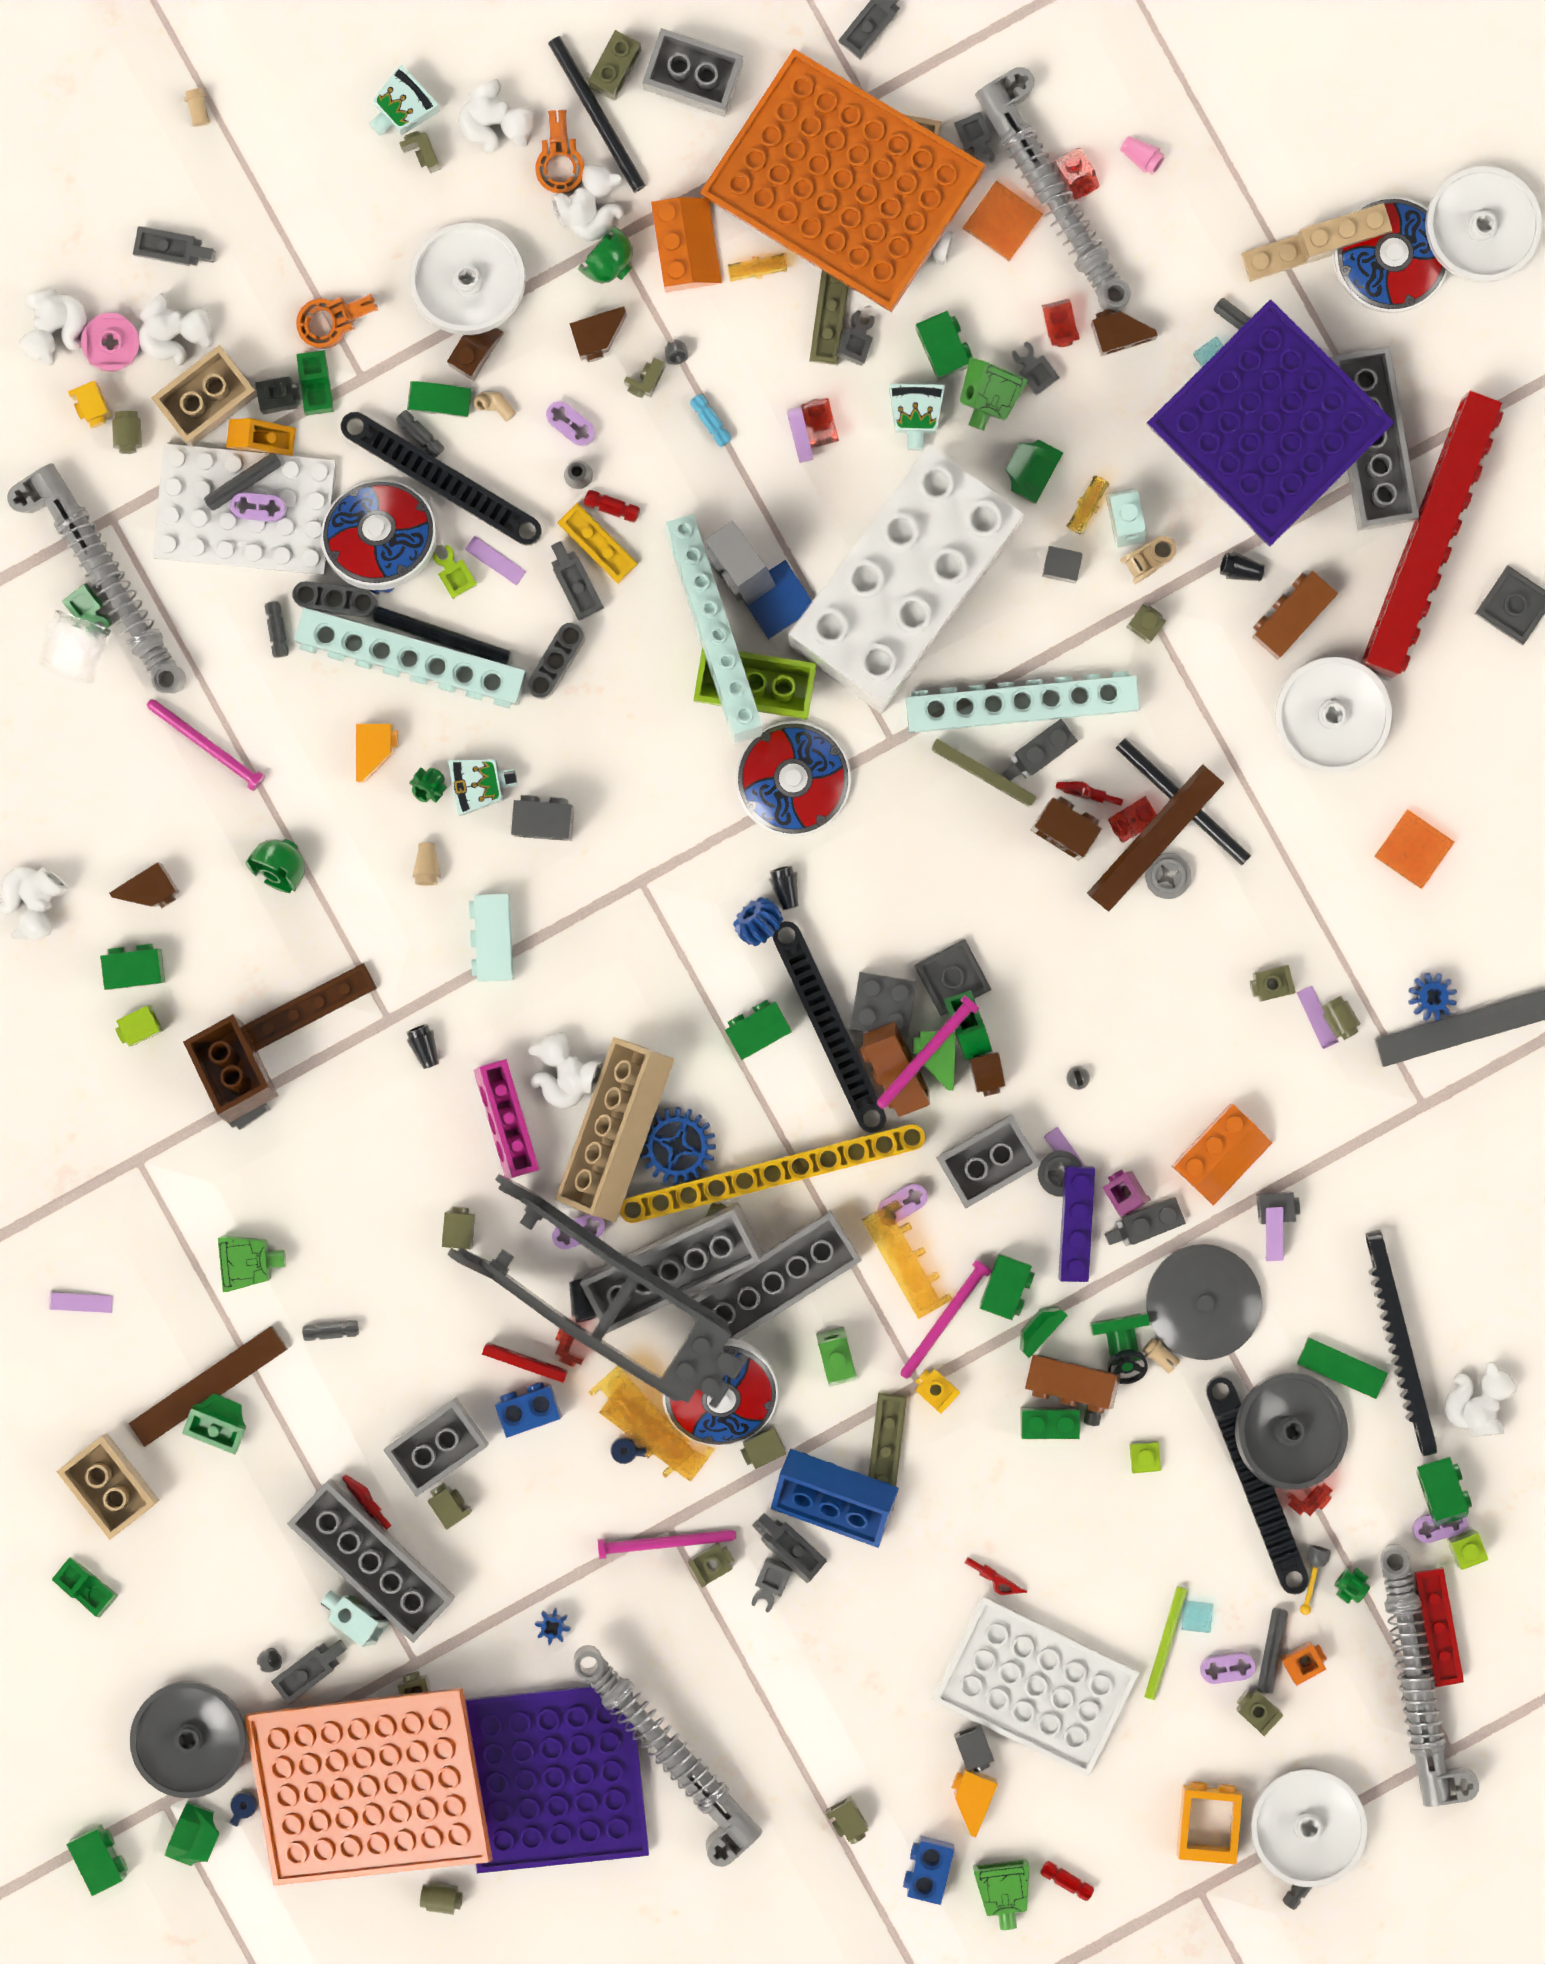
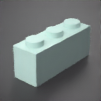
M510 894L474 895V901H469L470 919H475V930H470L471 948L476 947V959L471 960L472 976H477V982L514 980Z

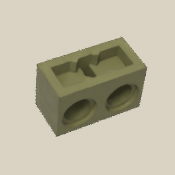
M614 30L588 79L589 87L615 101L642 51L641 43Z

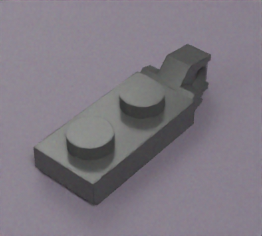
M870 0L840 37L838 43L861 60L897 16L900 8L896 4L899 0Z
M138 226L133 255L185 266H197L198 260L214 263L216 251L212 248L201 247L202 240L196 239L194 236Z
M561 541L551 545L557 560L551 562L553 571L578 621L604 609L575 552L567 554Z
M1060 719L1016 751L1015 755L1010 758L1014 764L1006 769L1003 775L1009 781L1019 774H1022L1025 779L1030 775L1033 776L1076 744L1078 740L1064 721Z
M1172 1197L1122 1217V1220L1116 1222L1118 1229L1106 1233L1105 1237L1109 1245L1123 1241L1125 1246L1135 1245L1185 1225L1186 1222L1176 1197Z
M763 1513L752 1525L762 1536L761 1540L806 1583H809L827 1562V1559L787 1522L782 1523L779 1520L774 1522Z
M341 1639L329 1648L323 1643L274 1678L271 1683L289 1705L334 1671L335 1667L340 1664L336 1658L346 1651L347 1647Z

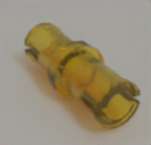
M784 253L764 258L754 256L749 261L727 264L730 282L753 277L758 280L762 279L763 275L787 272V264Z
M1093 475L1083 497H1079L1077 500L1078 506L1066 525L1071 531L1083 535L1093 513H1097L1099 510L1098 504L1110 485L1106 480Z

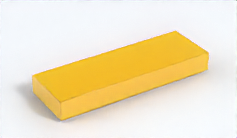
M578 503L557 522L617 584L638 565Z

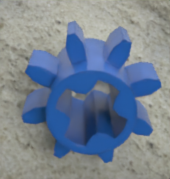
M554 1608L553 1613L549 1615L543 1610L541 1615L544 1620L535 1622V1626L541 1627V1632H539L537 1637L545 1636L548 1638V1645H551L555 1638L563 1642L564 1636L561 1634L562 1631L568 1632L571 1629L570 1626L564 1625L568 1615L565 1614L561 1617L557 1614V1608ZM548 1620L552 1623L556 1621L559 1623L558 1632H555L553 1629L550 1631L546 1629Z

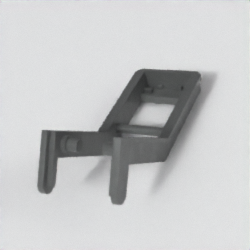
M498 1174L495 1179L500 1183L498 1189L526 1205L524 1209L526 1213L519 1223L532 1230L538 1220L541 1221L542 1218H545L605 1262L628 1275L625 1283L593 1333H591L507 1273L510 1270L508 1266L514 1258L509 1252L502 1249L496 1260L492 1259L491 1262L461 1247L458 1251L451 1248L447 1255L461 1265L494 1280L562 1331L675 1402L683 1400L688 1403L695 1391L699 1389L712 1398L709 1405L716 1409L730 1388V1385L724 1382L722 1378L726 1374L735 1380L749 1358L743 1352L737 1358L723 1348L732 1335L729 1330L728 1321L615 1250L532 1190ZM638 1282L697 1319L696 1324L662 1377L602 1340Z

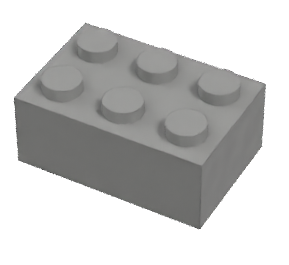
M661 28L642 82L643 89L725 117L744 63L743 55Z
M734 520L705 540L709 548L705 551L709 557L708 559L721 579H725L729 590L738 602L743 599L748 606L776 586L767 566Z
M1011 1114L936 1157L965 1208L972 1206L1041 1166Z
M455 1397L387 1445L383 1451L417 1497L484 1450L489 1445V1442L458 1398Z

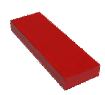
M490 1342L485 1344L482 1352L484 1356L561 1383L565 1382L568 1374L567 1369Z

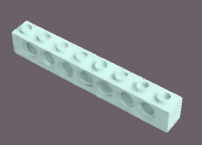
M694 514L666 521L668 543L733 743L736 744L762 736V723L707 554L705 553Z
M304 607L294 641L300 644L299 649L316 654L317 649L327 651V657L344 662V658L348 657L355 659V665L363 668L372 669V665L383 667L382 673L399 677L400 672L411 675L410 681L427 685L428 680L439 683L438 689L452 693L455 692V688L467 691L466 697L482 701L483 696L493 698L494 705L510 709L511 704L518 706L527 674L525 670ZM330 628L334 631V639L330 643H322L320 641L321 631ZM353 636H358L362 640V646L357 651H350L347 647L348 640ZM380 644H387L390 648V653L385 659H378L375 656V649ZM407 652H415L417 654V663L412 667L403 665L402 659ZM435 660H442L445 663V670L439 675H434L430 671V665ZM465 667L472 669L473 677L469 682L462 683L458 680L460 669ZM491 675H496L501 680L500 687L494 691L488 690L485 686L486 679Z
M1129 671L1112 672V678H1101L1100 674L1083 675V680L1072 681V676L1054 678L1055 683L1043 684V679L1027 680L1026 686L1015 687L1014 682L997 683V689H986V685L968 686L969 691L957 692V687L940 689V694L929 695L928 690L912 691L911 697H906L905 699L909 733L1138 712L1140 708L1136 675L1129 676ZM1103 686L1114 688L1116 692L1114 700L1105 701L1101 697L1100 690ZM1080 688L1087 693L1085 703L1077 704L1072 700L1071 694L1074 689ZM1053 691L1058 695L1059 701L1056 706L1050 707L1043 702V694L1045 692ZM1018 694L1027 695L1030 700L1029 707L1026 709L1017 708L1014 704V697ZM997 697L1001 701V709L997 712L987 710L985 706L987 698ZM962 699L969 700L973 706L972 712L967 715L960 714L956 708L957 702ZM939 702L944 707V714L938 718L930 716L928 713L929 704Z

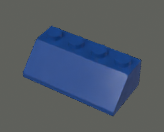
M790 1448L778 1478L770 1509L879 1548L899 1488Z

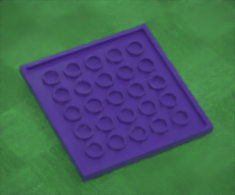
M1270 299L1146 425L1270 547L1394 421Z
M584 1686L465 1699L492 1854L490 1862L476 1864L477 1874L649 1856L638 1740L633 1739L634 1730H625L627 1722H617L619 1714L611 1715L610 1710L604 1708L601 1703L602 1698L599 1696L600 1693H596L594 1691L595 1688ZM618 1708L612 1710L613 1713L619 1711ZM622 1714L620 1721L627 1719V1717ZM630 1722L627 1728L631 1729L635 1726Z

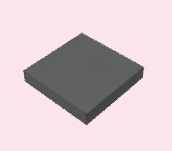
M1507 565L1474 614L1523 646L1545 614V590Z
M965 939L914 965L940 1016L948 1013L944 999L971 990L975 999L992 990Z

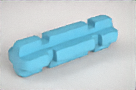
M702 394L695 396L691 399L690 405L695 412L698 411L699 418L710 434H714L713 438L718 446H725L732 440L731 435L727 429H723V423L712 407H708V401Z

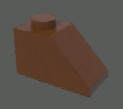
M624 306L569 323L581 360L587 359L588 363L604 358L603 354L609 352L627 317Z
M1109 309L1095 314L1096 319H1093L1091 322L1101 357L1154 341L1158 336L1155 329L1121 311L1113 313Z
M496 327L480 334L463 335L448 358V365L474 381L504 332Z
M159 862L109 892L112 898L150 907L160 906L161 909L175 902L176 898L174 896L180 893L163 864Z
M999 1052L968 1059L976 1092H983L984 1097L1001 1093L999 1087L1006 1085Z

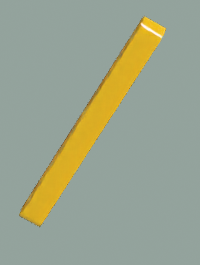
M907 1124L703 1177L687 1183L684 1182L630 1196L624 1200L620 1215L626 1222L637 1223L914 1151L924 1144L925 1133L918 1125ZM909 1129H915L920 1133V1140L915 1145H908L904 1141V1134ZM882 1136H887L892 1140V1148L888 1152L882 1153L877 1150L876 1141ZM855 1143L861 1144L865 1151L864 1156L858 1160L851 1159L848 1155V1148ZM825 1151H832L836 1154V1163L831 1167H825L820 1162V1156ZM803 1158L808 1162L809 1168L806 1173L797 1174L793 1171L792 1163L795 1159ZM775 1165L780 1169L781 1176L778 1180L771 1182L765 1178L764 1171L768 1166ZM746 1172L752 1176L753 1184L749 1188L743 1189L737 1185L736 1178L740 1173ZM720 1180L724 1183L725 1191L722 1195L714 1196L709 1192L708 1186L711 1181ZM686 1187L696 1190L697 1198L692 1203H686L681 1198V1191ZM663 1194L668 1198L669 1206L667 1209L657 1210L654 1207L653 1199L656 1195ZM637 1202L640 1205L641 1213L638 1217L632 1218L626 1214L625 1206L627 1203Z

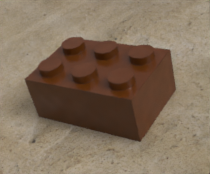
M1062 796L1058 797V799L1052 797L1030 831L1072 858L1080 861L1085 857L1102 830L1097 825L1099 820L1087 812L1080 815L1072 810L1075 805Z
M234 1014L183 1041L217 1115L228 1124L279 1096L245 1024Z

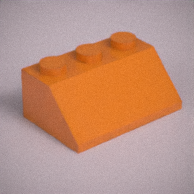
M677 197L651 201L665 293L722 284L709 200L706 198Z
M1229 1104L1171 1167L1214 1206L1267 1150L1272 1142L1234 1104Z

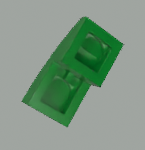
M325 350L296 354L305 416L334 412Z
M410 381L407 410L467 418L472 389L445 384Z
M72 1557L67 1559L51 1579L71 1598L77 1599L95 1617L100 1618L118 1596L105 1583Z

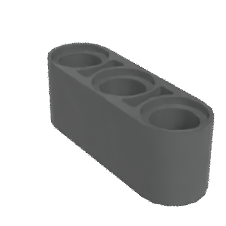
M304 581L298 583L292 592V597L296 604L301 608L304 607L314 611L364 618L372 616L378 607L376 597L365 589ZM305 588H310L314 592L313 599L308 603L300 601V592ZM334 592L342 594V603L337 607H331L328 604V598ZM362 596H367L371 599V605L365 611H360L356 607L357 600Z
M566 623L559 628L531 674L527 683L528 690L536 699L545 700L554 693L582 647L584 633L577 624ZM569 629H574L579 633L578 641L574 644H567L563 640L564 633ZM553 654H560L564 658L563 665L558 669H553L548 665V660ZM540 678H544L549 682V688L543 694L536 693L533 689L534 682Z

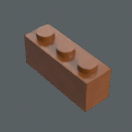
M1313 570L1308 575L1302 572L1292 583L1295 590L1288 597L1283 593L1273 604L1272 607L1276 611L1269 618L1263 615L1253 626V629L1257 632L1252 638L1276 660L1290 648L1338 594Z
M895 1022L863 1034V1046H860L863 1059L866 1063H871L874 1068L872 1074L878 1086L882 1085L886 1091L914 1058ZM920 1070L888 1105L890 1109H895L898 1117L930 1105V1090Z
M1036 1354L1032 1356L1025 1389L1032 1390V1396L1048 1400L1049 1395L1060 1397L1059 1403L1076 1406L1077 1402L1088 1404L1087 1410L1104 1413L1105 1409L1109 1410L1114 1407L1121 1375Z

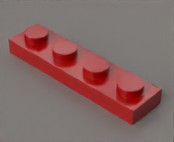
M1440 1567L1414 1572L1417 1593L1421 1600L1420 1604H1422L1420 1609L1423 1610L1421 1616L1422 1620L1425 1621L1423 1627L1424 1631L1427 1632L1425 1638L1426 1643H1428V1654L1431 1655L1429 1657L1430 1665L1433 1666L1431 1671L1432 1676L1435 1677L1433 1679L1434 1686L1441 1687L1464 1683L1444 1568Z

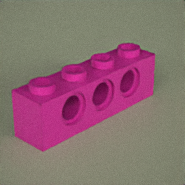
M507 1059L474 1069V1075L504 1176L511 1179L538 1171L539 1167Z

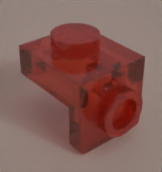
M1080 147L1054 160L1070 191L1073 192L1072 197L1074 200L1089 195L1100 187L1095 169Z
M1070 299L1041 305L1047 336L1052 346L1066 347L1073 344V341L1080 339Z
M828 398L814 399L801 405L811 448L839 441Z
M1144 796L1108 818V822L1114 834L1124 843L1141 833L1157 814L1147 797Z
M559 1329L555 1338L556 1341L560 1342L555 1352L556 1355L560 1356L559 1361L571 1367H575L576 1363L582 1365L585 1358L569 1351L575 1338Z
M1322 1481L1313 1488L1303 1501L1289 1491L1286 1496L1291 1501L1287 1505L1300 1516L1305 1512L1311 1517L1317 1508L1322 1510L1330 1502L1332 1497L1329 1494L1333 1490Z

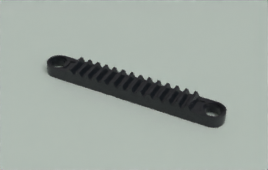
M350 412L342 418L341 431L343 435L370 454L519 544L532 546L540 540L542 528L534 517L364 414ZM359 419L363 422L364 428L360 434L353 435L348 432L347 426L351 420ZM525 523L534 525L536 529L535 535L530 539H524L519 534L520 527Z
M784 921L780 924L781 928L773 934L774 944L859 1126L869 1133L878 1132L886 1123L884 1109L877 1105L878 1096L800 929L793 922ZM784 927H789L795 932V939L790 944H783L778 938L779 931ZM869 1110H875L880 1115V1122L874 1127L867 1126L863 1120L864 1114Z
M1380 1229L1367 1232L1365 1237L1373 1266L1368 1271V1274L1375 1276L1371 1285L1378 1287V1290L1374 1293L1375 1297L1381 1299L1377 1304V1308L1384 1310L1379 1317L1383 1321H1387L1382 1327L1384 1331L1390 1333L1385 1340L1393 1344L1388 1349V1352L1395 1355L1391 1363L1398 1366L1394 1371V1375L1401 1377L1397 1382V1386L1404 1390L1399 1395L1407 1400L1402 1407L1410 1411L1405 1418L1409 1422H1413L1422 1456L1436 1454V1441L1385 1242Z
M1214 1377L1206 1385V1396L1272 1566L1283 1590L1293 1595L1300 1594L1308 1587L1309 1578L1275 1488L1258 1479L1247 1468L1237 1448L1235 1423L1241 1402L1235 1386L1226 1377ZM1218 1383H1224L1228 1387L1229 1392L1224 1399H1216L1213 1396V1387ZM1295 1571L1301 1574L1302 1581L1299 1586L1289 1587L1286 1584V1576L1290 1572Z

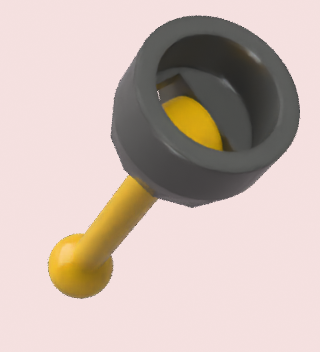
M1309 1545L1307 1560L1313 1568L1304 1604L1300 1606V1612L1303 1615H1308L1311 1612L1310 1601L1318 1568L1324 1567L1330 1560L1331 1550L1321 1546Z

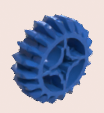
M676 1107V1116H671V1112L667 1108L664 1110L666 1118L663 1120L656 1113L654 1118L658 1123L656 1125L651 1124L650 1129L652 1130L647 1135L648 1142H645L643 1148H647L648 1152L640 1154V1159L649 1157L651 1162L644 1166L645 1169H650L654 1165L657 1168L652 1174L654 1178L660 1172L665 1173L662 1180L664 1183L668 1182L670 1175L674 1176V1185L679 1184V1176H684L685 1183L690 1182V1173H693L699 1179L701 1175L697 1168L700 1166L703 1170L708 1171L709 1166L703 1163L704 1159L713 1161L715 1158L713 1155L707 1154V1149H716V1144L707 1143V1140L714 1138L715 1134L709 1133L705 1135L704 1130L708 1129L710 1124L707 1122L702 1127L698 1124L703 1117L701 1114H698L695 1120L690 1119L692 1115L691 1109L686 1111L684 1117L681 1116V1107ZM671 1122H681L678 1132L674 1137H665L657 1134L664 1125ZM689 1125L697 1131L701 1139V1149L695 1148L687 1142L686 1134ZM682 1131V1145L692 1150V1152L684 1150L682 1153L679 1151L680 1154H676L674 1160H672L673 1147L663 1142V1140L670 1142L673 1139L676 1141L675 1138H679ZM654 1142L668 1150L669 1157L666 1167L659 1162L654 1153ZM681 1155H690L698 1158L692 1166L682 1170H674L675 1164Z

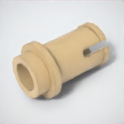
M202 88L186 91L184 102H188L192 126L198 127L211 123L204 99L207 97L206 93H203Z
M1150 1339L1142 1350L1145 1353V1357L1154 1360L1168 1374L1175 1369L1171 1364L1177 1366L1180 1359L1161 1345L1162 1341L1160 1339Z

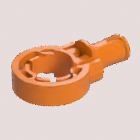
M556 110L548 111L550 155H548V140H542V152L539 154L535 165L536 176L540 184L548 191L556 194H565L575 190L582 182V173L585 166L583 158L576 150V139H570V154H568L567 110H558L559 122H557ZM557 143H561V152H557ZM574 155H575V156L577 157V159H578V162H577V163H576V162L574 161V159H573V156H574ZM556 156H566L573 164V174L576 175L577 173L576 164L580 165V172L575 183L569 187L567 184L573 181L574 178L569 177L565 182H555L548 178L547 180L555 185L552 188L543 180L541 167H543L544 174L547 176L549 161ZM546 157L544 164H542V160ZM565 186L564 189H558L557 187Z
M371 293L348 304L345 303L342 297L332 301L321 298L311 300L298 313L296 320L298 334L305 343L318 349L332 348L341 342L346 332L355 329L354 324H352L355 319L378 310L377 304H374L376 301ZM319 311H327L331 315L333 320L332 330L328 335L320 337L322 341H330L315 343L310 340V337L319 340V337L311 331L310 321L312 317L307 315L308 312L315 315Z

